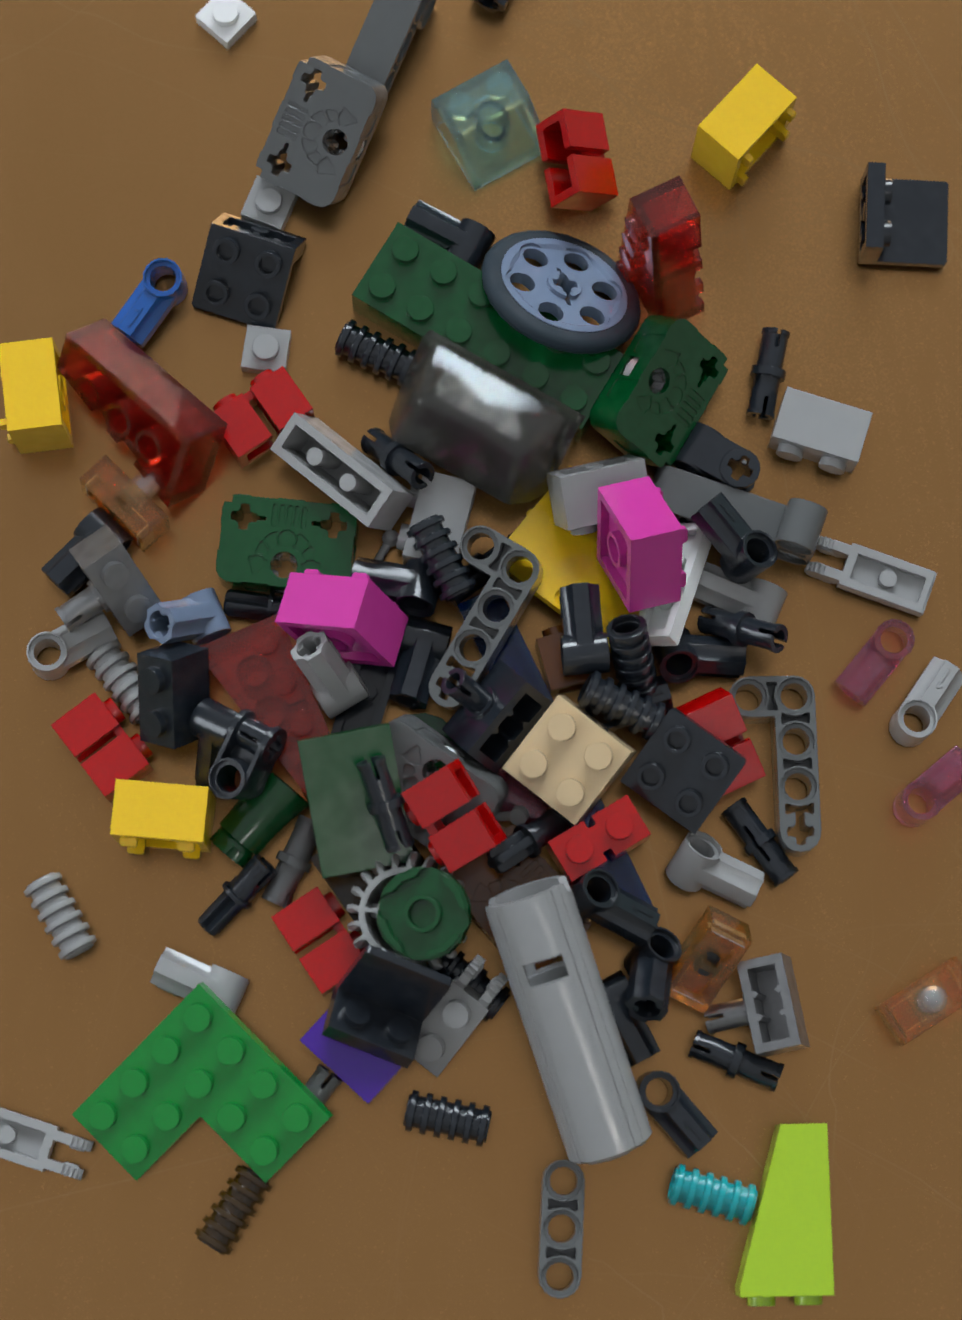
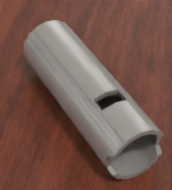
M565 876L542 878L513 887L490 898L489 906L485 907L487 918L569 1161L576 1164L592 1165L611 1161L629 1154L630 1151L646 1143L652 1134V1130L567 878ZM562 954L564 961L536 969L535 963Z

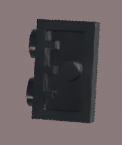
M868 162L860 180L858 263L943 268L947 263L948 183L944 181L886 178V163Z
M223 212L211 223L192 305L196 308L250 325L276 328L292 266L302 256L307 238L279 231Z
M671 708L654 735L650 737L620 781L693 834H696L744 767L747 760L739 752L677 708Z
M367 945L333 989L322 1035L407 1069L415 1058L422 1023L448 992L452 979L438 973L429 966L418 965L396 956L387 949Z

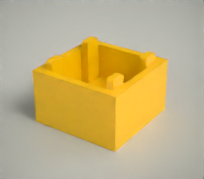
M756 64L698 125L691 158L728 190L736 183L743 186L748 180V176L745 173L778 138L784 142L789 137L790 132L787 130V126L796 116L793 108L797 97L760 65Z
M53 338L1 343L0 374L6 418L0 419V429L7 430L9 444H15L20 454L73 448L65 365Z
M116 779L110 835L121 846L127 847L129 854L143 855L145 847L178 850L183 852L185 859L198 860L201 852L211 853L212 841L210 838L213 834L216 798L210 788L205 786Z

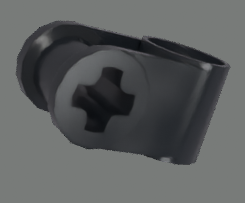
M697 422L673 462V465L678 469L746 492H750L753 489L760 473V462L756 455L725 438L712 427ZM738 466L745 469L744 475L739 480L731 477L732 471L736 470Z
M248 709L238 712L227 728L225 740L209 771L208 782L212 793L218 798L225 800H251L260 796L265 789L277 759L285 748L288 736L287 731L279 726L271 728L256 719V714ZM237 770L241 774V782L238 788L234 782Z

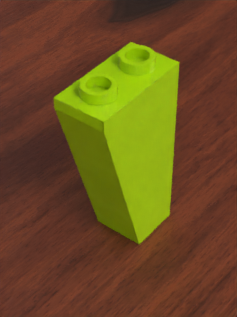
M827 1123L777 1124L774 1127L735 1284V1296L740 1298L747 1297V1306H775V1297L794 1296V1305H822V1296L835 1295Z

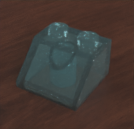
M508 59L431 100V120L474 191L541 155L535 126L540 123L530 95Z

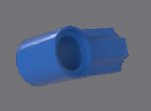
M158 258L151 261L145 267L143 280L111 322V326L129 341L144 348L174 306L179 305L187 295L188 284L180 267L168 258ZM172 275L176 277V282L171 289L167 291L155 289L156 281L161 276Z

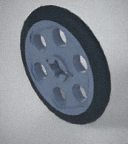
M527 230L510 234L499 240L485 255L481 267L483 288L490 304L510 326L536 343L558 351L574 354H598L620 346L629 340L638 328L641 308L639 295L632 280L621 266L607 254L585 241L552 231ZM524 258L534 259L538 261L542 265V267L533 266L529 264ZM566 263L576 264L583 271L573 270ZM511 283H520L526 286L529 291H521ZM594 291L606 294L611 300L598 297ZM540 312L550 313L554 315L558 319V321L546 319L540 314ZM581 316L591 317L599 325L589 324Z

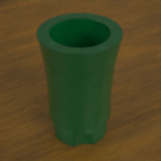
M271 772L261 795L251 800H238L219 823L222 827L212 835L210 840L225 855L244 868L254 854H260L267 844L292 819L305 810L309 804L274 772Z

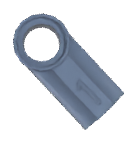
M214 588L202 589L180 600L156 603L147 609V620L144 624L149 639H156L162 645L192 640L194 645L200 646L218 640L232 630Z

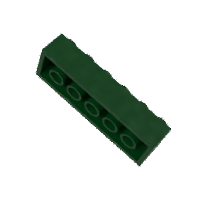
M399 222L352 293L353 311L577 443L581 441L591 424L589 417L593 404L624 355L616 349L598 354H574L558 351L534 342L503 320L490 304L483 288L482 271ZM540 312L546 319L558 321L554 315Z

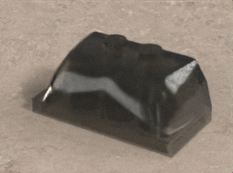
M429 330L421 340L393 405L389 427L392 439L402 443V446L498 500L512 505L531 502L549 490L547 473L561 469L586 416L436 332Z

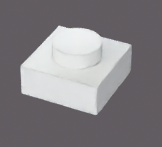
M210 0L195 15L196 22L228 50L257 21L256 12L242 0Z

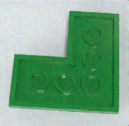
M201 982L72 1115L136 1181L201 1117L266 1183L333 1116V1113L204 982Z

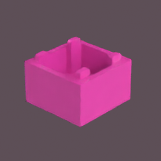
M649 476L598 487L597 560L629 613L680 601L681 587L686 585V574L682 570L683 543H686L688 540V530L684 525L681 526L663 498V492L660 487H656Z
M306 569L304 573L290 572L275 622L295 641L309 631L315 633L324 631L345 663L350 661L355 664L394 667L409 617L366 573L355 572L352 574V577L322 575L317 569Z

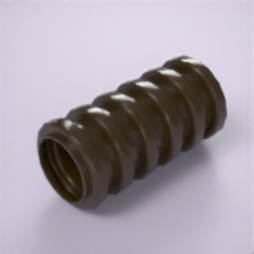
M237 1165L234 1170L237 1172V1175L234 1179L228 1178L227 1184L230 1186L226 1191H220L218 1195L221 1197V1200L218 1204L213 1203L210 1208L213 1210L211 1216L205 1215L203 1218V1222L206 1224L202 1229L197 1228L194 1232L197 1235V1239L222 1255H230L233 1250L230 1248V1245L233 1241L238 1243L241 1238L238 1235L240 1229L246 1230L248 1227V1223L245 1221L249 1216H255L256 1211L254 1207L256 1204L262 1205L264 1202V1198L261 1197L264 1191L270 1192L272 1189L269 1181L265 1183L254 1171L244 1165Z

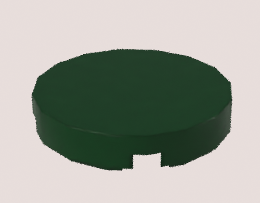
M413 867L397 874L384 887L380 897L377 923L383 939L396 953L413 960L434 961L451 954L464 941L471 925V904L465 888L452 875L437 868Z

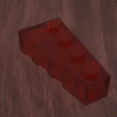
M679 175L630 198L627 216L624 217L625 226L624 231L621 233L622 242L619 247V260L616 261V265L627 283L634 284L649 316L657 314L688 319L704 311V302L698 295L704 292L703 281L700 276L695 278L697 271L703 269L702 258L698 248L702 247L701 216Z
M105 318L67 333L57 369L91 411L98 409L101 412L108 427L106 431L116 443L124 441L136 456L137 460L133 465L144 478L151 476L159 485L162 491H160L158 496L167 508L204 491L228 424Z
M276 614L202 645V647L208 648L209 673L239 711L248 709L254 712L256 719L271 728L279 726L287 731V742L277 762L308 801L297 740L330 734L306 676L291 655L290 651L293 649L289 636L275 622Z

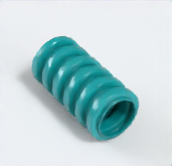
M679 1164L674 1169L667 1199H669L670 1205L675 1206L677 1202L683 1203L684 1209L689 1210L691 1206L697 1207L698 1213L703 1214L705 1210L711 1211L712 1217L717 1218L719 1214L725 1215L726 1221L731 1222L733 1218L739 1219L740 1225L745 1226L752 1218L758 1191L754 1184L750 1183L747 1187H744L740 1180L736 1179L734 1183H730L726 1176L722 1175L720 1179H716L712 1172L702 1175L698 1168L688 1171L684 1164Z

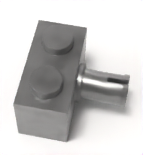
M104 525L69 549L88 577L87 585L89 587L54 610L71 633L105 609L106 612L111 611L130 637L144 627L147 620V609L161 601L122 543L110 528Z
M784 953L736 962L743 992L742 998L703 1006L704 1017L714 1018L724 1015L723 1018L705 1021L710 1035L749 1025L757 1055L767 1057L810 1047L791 957Z

